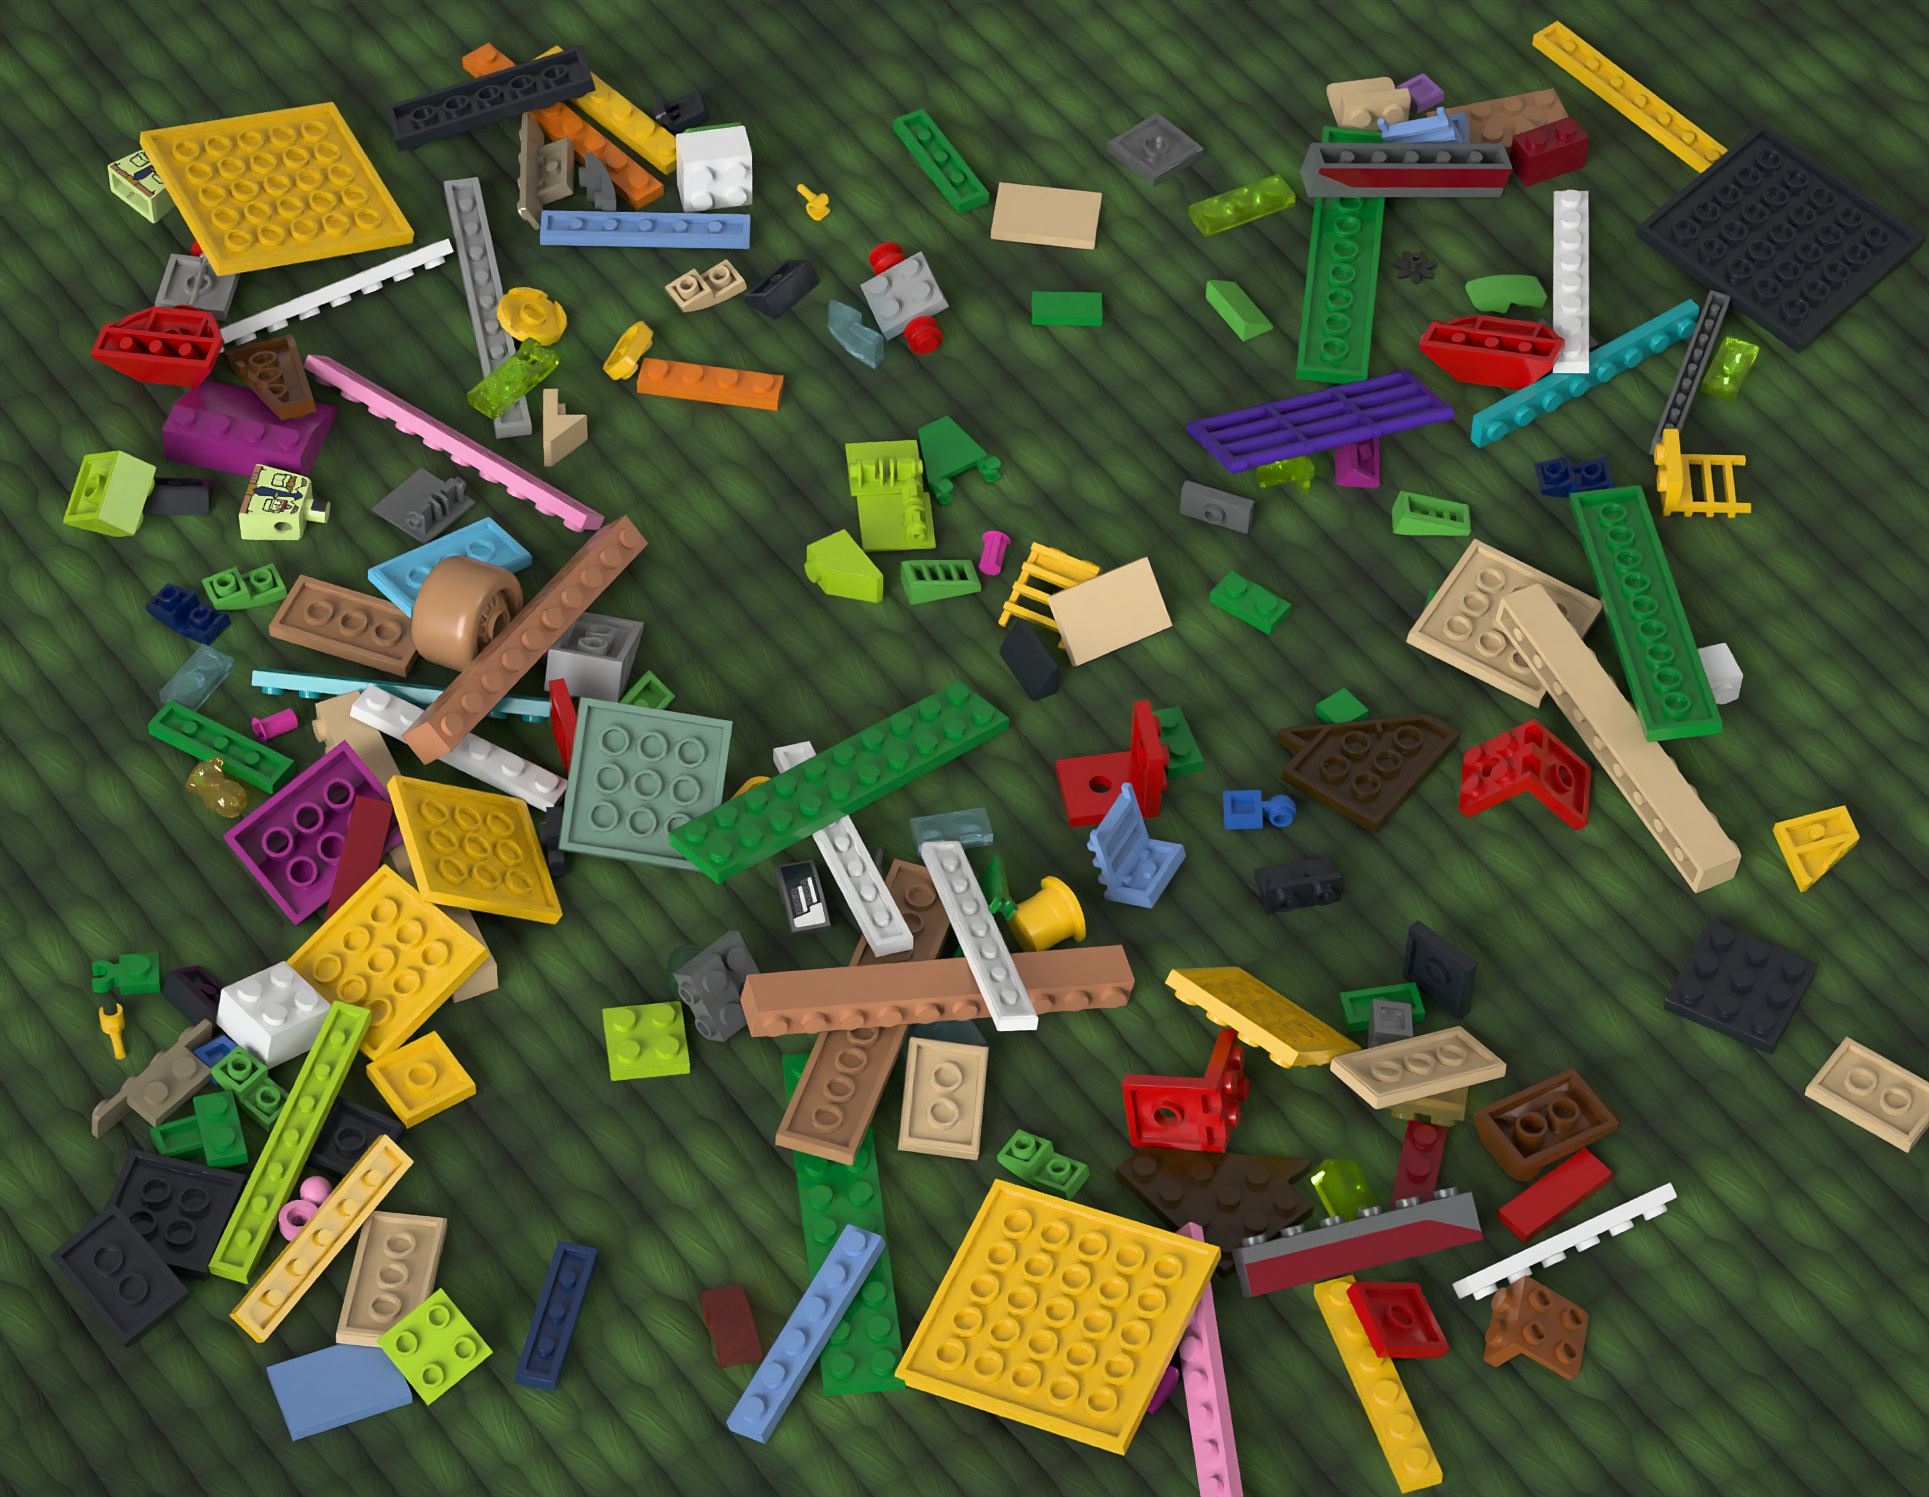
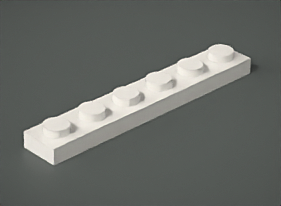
M369 684L352 705L350 716L406 743L401 735L425 710ZM470 732L451 752L438 758L516 798L526 800V803L545 812L546 807L558 806L566 796L567 780Z
M1670 1182L1454 1283L1453 1287L1459 1299L1473 1293L1475 1300H1478L1497 1291L1495 1282L1505 1277L1512 1284L1525 1275H1531L1532 1272L1529 1266L1541 1261L1543 1267L1546 1268L1565 1259L1566 1256L1563 1250L1575 1245L1577 1251L1580 1252L1600 1243L1597 1234L1609 1229L1611 1235L1614 1236L1634 1227L1631 1219L1640 1214H1643L1645 1220H1649L1668 1211L1664 1203L1676 1198L1677 1195Z

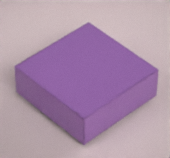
M1424 73L1397 86V89L1408 88L1411 96L1410 108L1417 114L1444 101L1445 92Z

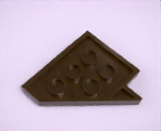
M1430 714L1282 728L1277 732L1276 742L1297 753V755L1282 770L1281 780L1376 834L1457 745L1461 732Z
M1145 1147L1119 1165L1115 1172V1178L1174 1233L1189 1222L1202 1226L1204 1242L1220 1247L1221 1258L1214 1271L1223 1280L1236 1271L1231 1250L1243 1247L1242 1239L1260 1234H1266L1267 1241L1281 1238V1229L1300 1225L1313 1216L1314 1206L1292 1186L1310 1173L1311 1162L1308 1159Z

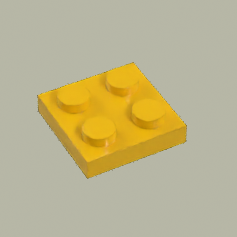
M436 1031L389 1053L377 1063L372 1062L366 1065L367 1076L401 1122L406 1125L407 1129L476 1094V1084Z

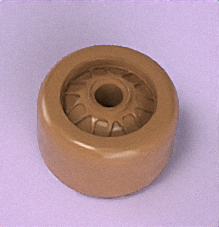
M463 555L449 556L440 561L425 578L413 609L412 638L418 653L431 663L463 672L523 609V593L518 579L503 567Z

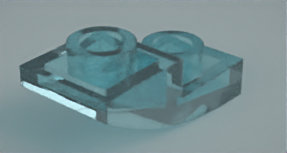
M832 299L828 303V328L850 354L876 369L883 361L884 336L862 326V313Z

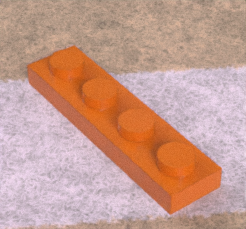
M643 358L637 380V393L778 411L784 387V376L652 358Z

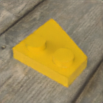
M1845 805L1775 823L1772 830L1800 892L1807 891L1857 844L1860 838Z

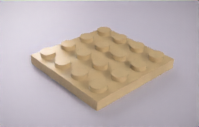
M1474 539L1410 630L1406 642L1539 708L1548 691L1495 620L1501 597L1540 583L1547 594L1553 596L1559 610L1567 621L1573 623L1582 641L1602 614L1603 606L1601 601Z

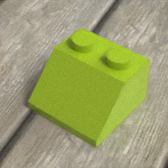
M120 450L85 455L62 523L114 537L135 535V532L143 522V507L146 498L154 488L155 481L153 477L157 467Z

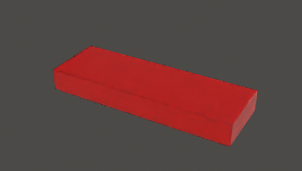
M1584 1147L1499 1209L1497 1219L1526 1244L1608 1184L1612 1179L1613 1172Z

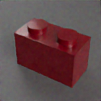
M1572 116L1514 135L1509 159L1513 168L1512 171L1523 185L1528 187L1584 168L1589 136Z

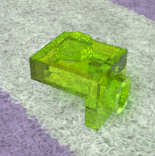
M1304 455L1259 466L1256 470V479L1260 488L1294 480L1301 494L1309 493L1310 480L1315 475L1311 459L1309 457L1305 458Z

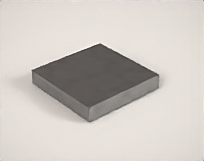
M1158 112L1107 142V151L1152 187L1157 186L1201 159L1204 154V148Z

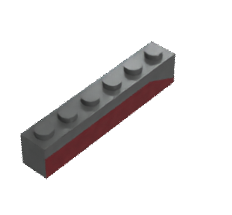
M1311 143L1300 174L1308 197H1500L1513 168L1504 144Z
M1457 1186L1433 1192L1435 1200L1420 1203L1419 1196L1395 1201L1397 1209L1382 1212L1381 1205L1358 1210V1219L1344 1222L1343 1215L1319 1220L1320 1228L1306 1231L1304 1224L1281 1229L1282 1237L1267 1241L1266 1234L1242 1239L1243 1247L1231 1250L1243 1298L1254 1297L1482 1240L1483 1236L1472 1192L1458 1193Z

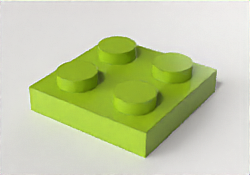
M681 1001L602 1009L611 1081L690 1073Z

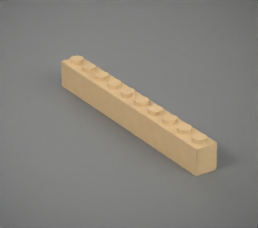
M1540 583L1502 596L1495 620L1695 894L1733 879L1742 856L1737 844L1724 833L1719 826L1716 816L1707 810L1699 799L1696 789L1691 784H1688L1679 772L1674 759L1667 756L1657 741H1646L1634 705L1631 702H1627L1621 694L1613 677L1607 675L1601 667L1593 650L1587 648L1581 640L1572 622L1567 621L1561 613L1553 596L1547 594Z
M359 690L315 703L317 719L312 721V726L319 742L325 741L327 745L325 747L326 754L343 740H346L389 793L388 782L393 775L401 776L379 730L350 716L352 705L361 695ZM403 841L381 859L380 866L382 867L386 864L419 892ZM433 903L481 943L491 955L451 995L453 1002L456 1003L498 989L497 964L469 909Z

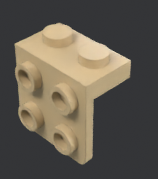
M1389 77L1332 83L1327 86L1326 94L1340 128L1380 131L1378 119L1384 118L1388 125L1408 121L1411 100L1408 88L1395 89L1394 83Z

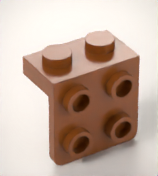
M1527 1275L1509 1286L1499 1289L1491 1302L1493 1311L1490 1326L1485 1334L1486 1348L1483 1360L1494 1367H1498L1516 1355L1523 1353L1567 1380L1577 1377L1580 1372L1588 1327V1313L1583 1308Z

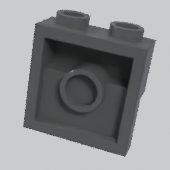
M728 931L673 973L679 985L678 993L683 1001L690 1006L696 1018L695 1025L698 1031L709 1040L724 1042L747 1024L740 999L747 975L760 974L739 931Z

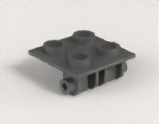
M421 467L376 504L372 511L421 543L427 544L473 507L475 501L464 495L466 484L461 478H450L445 483Z

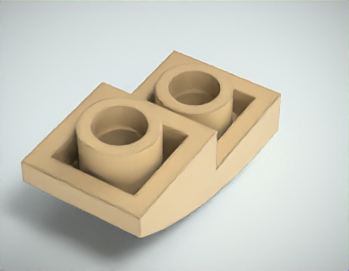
M726 259L701 275L693 269L665 286V289L683 312H691L721 303L746 290L747 286L744 279Z

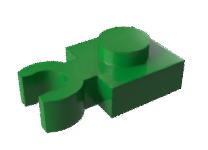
M159 952L119 955V964H112L106 960L92 962L93 976L105 975L102 978H92L93 992L105 993L114 987L120 986L121 995L161 993Z

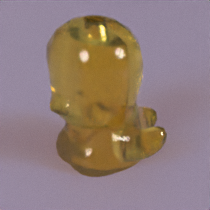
M214 757L199 763L187 780L186 790L198 797H203V802L208 811L214 810L227 818L239 816L246 808L248 802L247 794L238 783L225 778L222 770L224 760L220 757Z

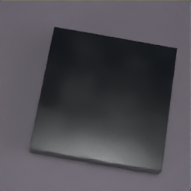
M1417 920L1409 927L1402 976L1409 982H1416L1417 988L1457 1018L1462 1019L1471 1009L1478 964Z
M337 1095L305 1165L342 1181L380 1135L386 1134L398 1146L406 1135V1125Z

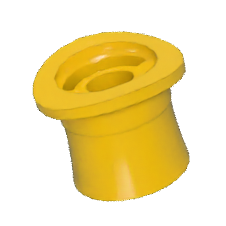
M1047 876L1042 879V890L1030 899L1017 904V912L1009 922L1007 921L1012 934L1024 952L1047 951L1070 937H1073L1077 942H1081L1086 936L1085 920L1076 896L1064 882L1053 876Z

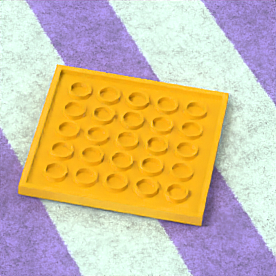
M333 102L143 131L140 134L139 143L218 277L413 243L414 231Z
M995 1179L896 1369L895 1377L905 1380L907 1386L1124 1456L1221 1258L1220 1247Z

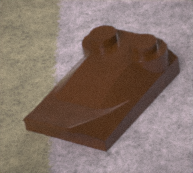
M1574 1068L1476 1111L1474 1118L1484 1147L1511 1178L1518 1181L1534 1180L1539 1176L1543 1166L1616 1131L1621 1122L1595 1089L1590 1088Z

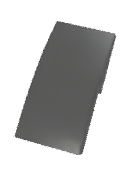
M585 152V167H579L580 188H587V201H595V211L616 212L615 190L609 173L592 152Z

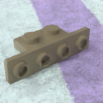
M530 113L522 115V127L519 130L521 153H519L518 158L521 168L520 177H518L520 201L517 202V208L521 218L524 221L528 220L535 230H539L543 205L563 199L574 192V145L568 137L544 146V132Z
M204 1019L196 1027L194 1025L189 1026L180 1035L178 1042L168 1051L164 1049L155 1055L146 1070L140 1075L134 1074L129 1077L123 1084L121 1091L111 1100L107 1098L101 1101L92 1113V1134L99 1139L133 1109L156 1128L212 1080L211 1069L193 1054L194 1050L211 1042L212 1023Z

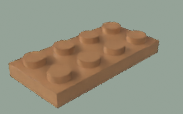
M1554 88L1445 109L1448 115L1465 112L1469 118V143L1504 144L1508 156H1510L1514 135L1569 117ZM1437 111L1426 113V118L1438 116Z
M301 574L269 625V633L272 637L405 678L420 655L412 638V619L393 602Z

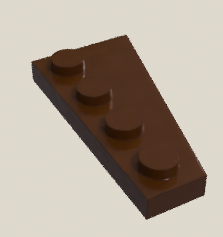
M293 334L223 351L226 364L280 420L300 419L309 413L317 412Z

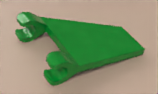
M948 415L918 429L928 488L940 506L954 501L953 496L949 494L953 490V484L948 479L976 465L987 482L991 483L1001 478V473L997 471V468L1001 466L999 458L987 454Z
M996 855L977 882L988 904V910L993 916L997 911L1001 912L1005 916V920L1009 922L1017 912L1018 907L1009 896L1004 859ZM961 945L954 952V958L965 957Z

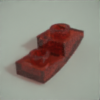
M735 1285L702 1291L700 1296L709 1333H713L720 1369L760 1362L763 1359L761 1346L742 1286Z

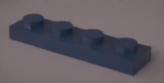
M558 1241L515 1372V1384L556 1392L599 1258L598 1248Z

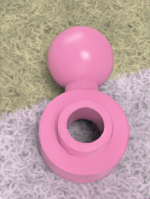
M321 1176L307 1178L300 1188L302 1200L291 1201L280 1210L279 1229L287 1240L291 1241L303 1227L295 1225H305L332 1193L331 1184L327 1179Z

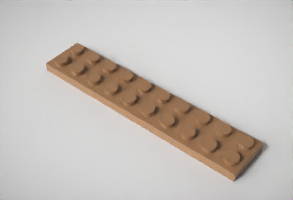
M894 859L884 883L913 936V949L875 957L865 935L862 933L848 967L938 960L952 924L927 867ZM911 1024L895 1025L892 1027L857 1028L855 1030L820 1031L776 1133L775 1145L853 1166Z

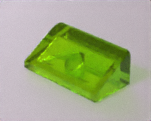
M1325 1158L1311 1176V1181L1330 1217L1343 1215L1344 1222L1358 1219V1210L1379 1205L1356 1161Z

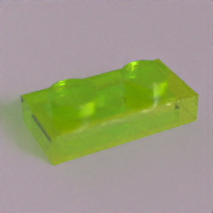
M1725 336L1702 381L1701 392L1735 402L1757 358L1759 346Z

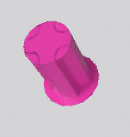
M988 531L982 536L984 547L979 569L987 575H997L1001 571L1005 550L1011 544V540L1002 532Z
M288 708L261 720L253 718L252 727L260 744L266 745V740L297 729L298 722L292 709Z

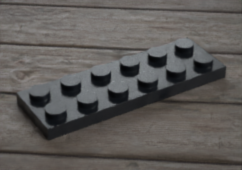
M578 46L385 107L395 142L400 152L406 149L414 150L420 148L423 144L435 140L450 139L456 134L467 130L482 129L496 121L514 119L522 113L538 108L546 109L557 102L570 98H581L589 92L596 91L582 47Z

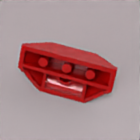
M152 306L128 315L117 323L112 321L104 324L90 355L97 361L140 382L198 388L212 371L225 341L212 312Z
M1474 315L1455 318L1444 323L1441 320L1431 322L1419 343V347L1422 352L1457 381L1522 390L1554 368L1565 347V339L1561 336L1559 337L1555 331L1543 323Z

